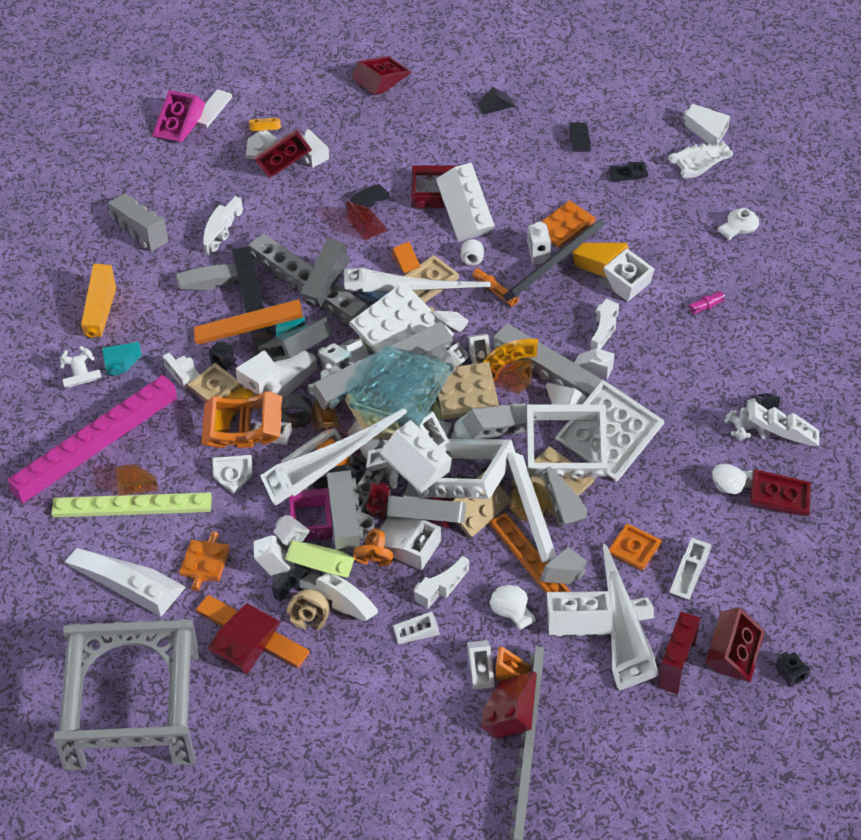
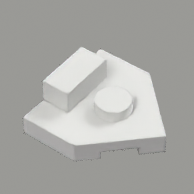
M267 130L259 131L248 138L246 159H253V157L277 142V138Z
M251 455L212 458L213 478L233 494L253 476Z

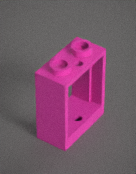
M328 488L304 490L296 496H289L290 513L294 519H296L297 508L325 506L327 525L306 527L310 531L302 542L313 539L326 540L333 537Z

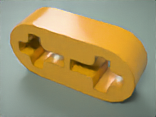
M262 118L248 121L249 130L251 131L277 130L281 128L279 118Z

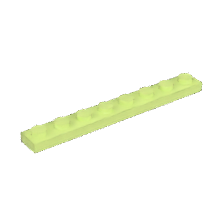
M211 493L53 498L52 517L211 512L212 495Z

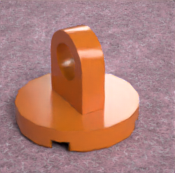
M373 528L368 532L365 545L355 547L353 550L354 560L365 565L370 561L372 563L379 562V566H388L392 564L394 554L384 548L385 533L377 528Z

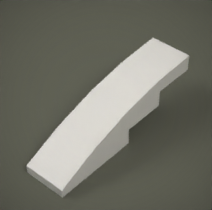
M757 402L749 404L750 421L792 441L819 446V430L796 414L792 413L786 416L775 407L767 410Z

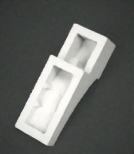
M606 299L596 308V321L599 322V327L591 339V350L601 349L616 329L619 304L609 299Z
M691 537L669 592L670 594L690 600L700 573L707 561L711 544Z
M462 556L445 572L430 579L425 577L414 588L415 602L429 609L439 595L447 598L469 571V559Z

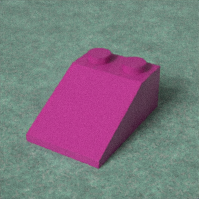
M168 90L152 136L182 143L201 118L205 103L197 95Z

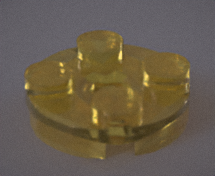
M534 482L532 484L542 514L544 515L550 507L549 495L542 485ZM516 486L510 495V509L517 518L529 522Z

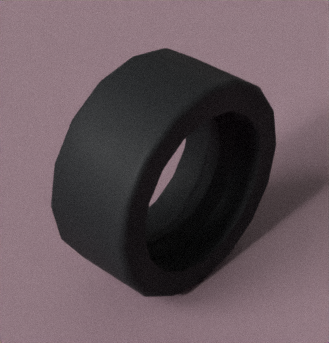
M291 394L282 398L281 422L291 423L292 427H303L311 422L313 419V405L309 398L299 394ZM290 409L304 410L303 412L297 414H291L286 412Z

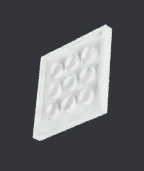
M403 282L350 321L349 325L377 353L441 320L435 317L434 312ZM444 324L450 335L453 337L454 333Z
M602 380L583 404H605L607 476L617 482L663 426L664 420ZM569 420L555 437L556 441L588 463H601L599 420Z

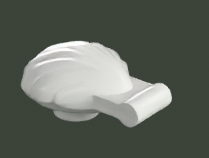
M736 209L729 213L728 222L720 226L717 231L728 240H731L737 234L753 233L759 226V218L749 209Z
M720 464L714 467L712 471L713 482L719 491L738 494L743 488H751V470L742 471L730 464Z
M500 586L492 593L490 605L493 612L500 616L511 618L519 630L536 621L534 615L526 608L527 594L519 586Z

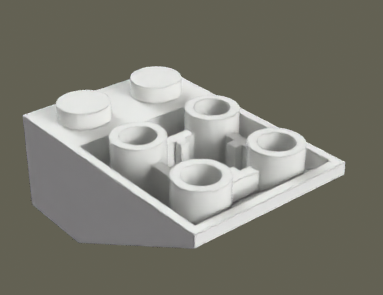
M388 516L379 529L385 533L384 548L394 554L393 558L419 570L424 568L441 542V527L423 519Z

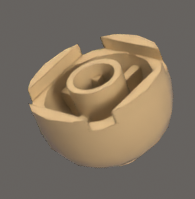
M313 589L297 592L287 607V614L289 612L291 623L303 629H306L305 625H307L303 621H312L315 615L318 616L316 622L307 626L317 627V630L321 629L325 625L330 611L325 596Z

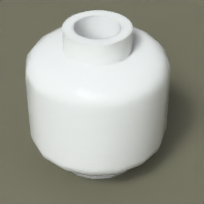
M474 239L465 241L461 247V260L470 266L480 264L484 257V247L481 242Z

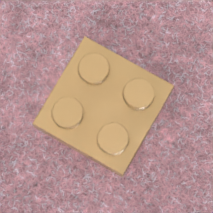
M216 363L187 384L188 389L205 402L213 396L225 398L231 392L241 387V384L235 377Z

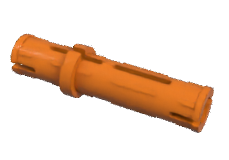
M480 268L475 269L472 277L479 282H490L491 287L484 288L491 290L506 302L503 296L509 290L495 281L493 276H489ZM514 297L506 303L512 307L518 303L519 298Z

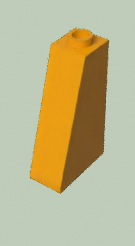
M93 264L81 323L84 336L90 338L102 337L116 291L112 265Z

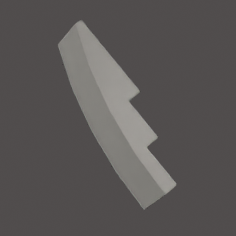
M235 264L196 268L177 273L175 276L179 289L211 290L215 288V285L228 286L232 285L234 281H239Z

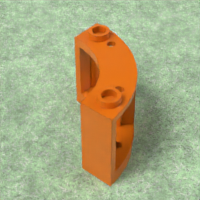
M265 391L258 396L246 399L211 397L204 404L201 444L216 448H226V445H237V448H253V445L256 443L266 445L280 438L283 396L271 391ZM263 408L261 427L250 431L252 410ZM216 409L240 411L239 433L214 431Z

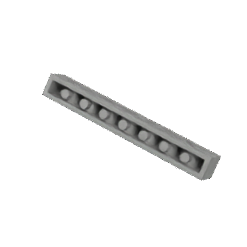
M264 233L248 245L250 246L254 262L258 261L264 269L271 270L278 279H284L291 288L295 287L301 293L313 269L311 265ZM337 283L322 304V307L326 309L328 314H334L341 323L348 325L350 321L367 309L366 303Z

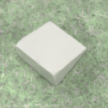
M649 598L630 600L639 621L654 618V608Z

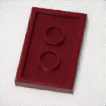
M753 469L750 493L751 505L794 515L809 516L811 482Z

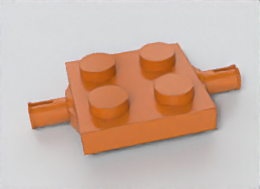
M212 531L208 541H190L179 574L194 580L191 587L192 591L196 590L199 592L202 582L220 581L230 552L229 544L216 543L219 536L217 532Z

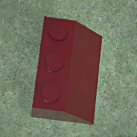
M296 128L253 158L270 178L311 152L312 149L300 130Z
M740 607L721 611L705 663L716 673L751 682L765 630Z

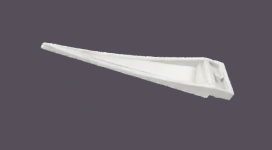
M365 268L344 269L345 289L357 291L363 288V293L391 292L403 282L412 291L491 287L490 282L429 280L393 275Z
M401 409L338 442L277 464L261 475V479L272 502L278 505L289 496H296L406 414V409Z
M603 544L607 587L613 612L611 634L612 670L617 688L621 691L657 677L659 674L654 654L610 551Z

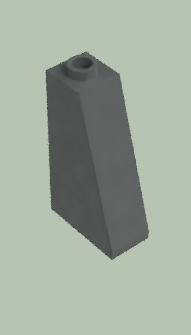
M327 238L301 291L302 298L307 305L321 307L347 267L350 258L343 242Z
M319 318L258 346L260 353L265 351L273 362L290 359L332 335V331L327 318Z

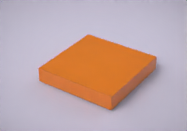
M626 523L610 546L609 551L612 557L643 571L661 545L662 540Z

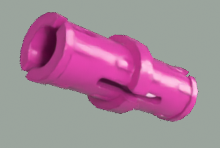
M718 291L710 296H703L701 300L689 304L688 308H691L689 310L693 315L705 309L710 310L712 306L724 302L725 298L722 297L725 295L722 291Z

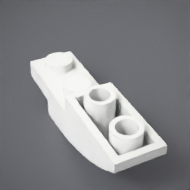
M235 196L226 207L219 205L211 215L204 232L205 255L209 256L212 252H215L222 240L225 241L228 238V227L232 225L234 218L240 216L243 211L241 198Z
M310 573L300 580V588L319 591L327 600H332V608L344 614L367 621L378 613V609L361 591L337 575L326 573L320 576Z

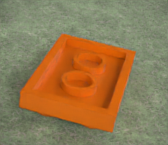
M569 200L541 222L547 225L550 242L561 248L594 223L596 217Z

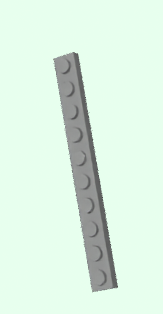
M536 646L535 654H531L530 667H533V672L537 673L532 730L522 732L521 741H524L525 745L524 748L520 747L519 760L523 762L522 767L517 768L516 780H520V787L515 786L514 800H518L517 807L513 806L512 820H516L515 827L510 828L509 840H523L544 659V647Z

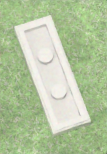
M217 89L206 102L197 125L208 128L230 101L232 94Z

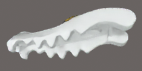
M723 141L717 146H711L710 143L707 145L702 143L700 147L695 144L691 148L688 146L679 153H673L669 155L668 159L671 163H675L681 168L683 178H693L702 175L716 163L731 158L733 152Z

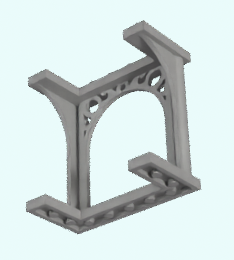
M180 619L177 621L158 620L154 622L137 621L131 623L64 625L63 633L67 644L59 731L54 732V742L64 770L86 769L87 761L83 749L168 745L173 765L195 764V753L188 727L190 660L199 659V648L193 620ZM160 640H170L168 645L164 647L157 646ZM91 643H99L100 648L93 650ZM138 645L155 651L164 659L170 674L167 727L79 730L84 677L91 664H94L97 657L115 647ZM171 650L172 655H167L166 652Z

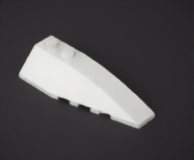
M76 548L64 562L160 617L185 589V586L152 568Z

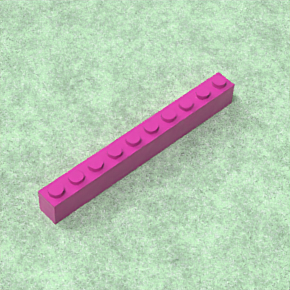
M164 375L160 376L7 479L11 492L23 504L176 400L175 385Z

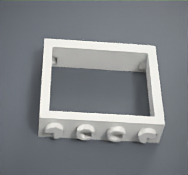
M605 404L527 405V464L529 476L538 477V479L543 478L541 471L551 466L561 478L606 477L608 461ZM533 420H599L601 463H534Z
M448 438L450 442L441 449L452 459H483L493 461L481 479L440 478L422 493L417 491L418 496L489 499L510 466L507 454L515 452L512 441L502 439L472 440Z

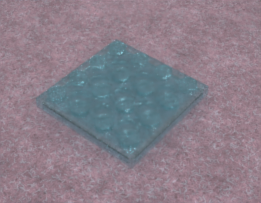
M384 345L350 400V408L382 418H387L401 409H406L407 413L395 422L405 425L411 420L419 427L453 371V365Z

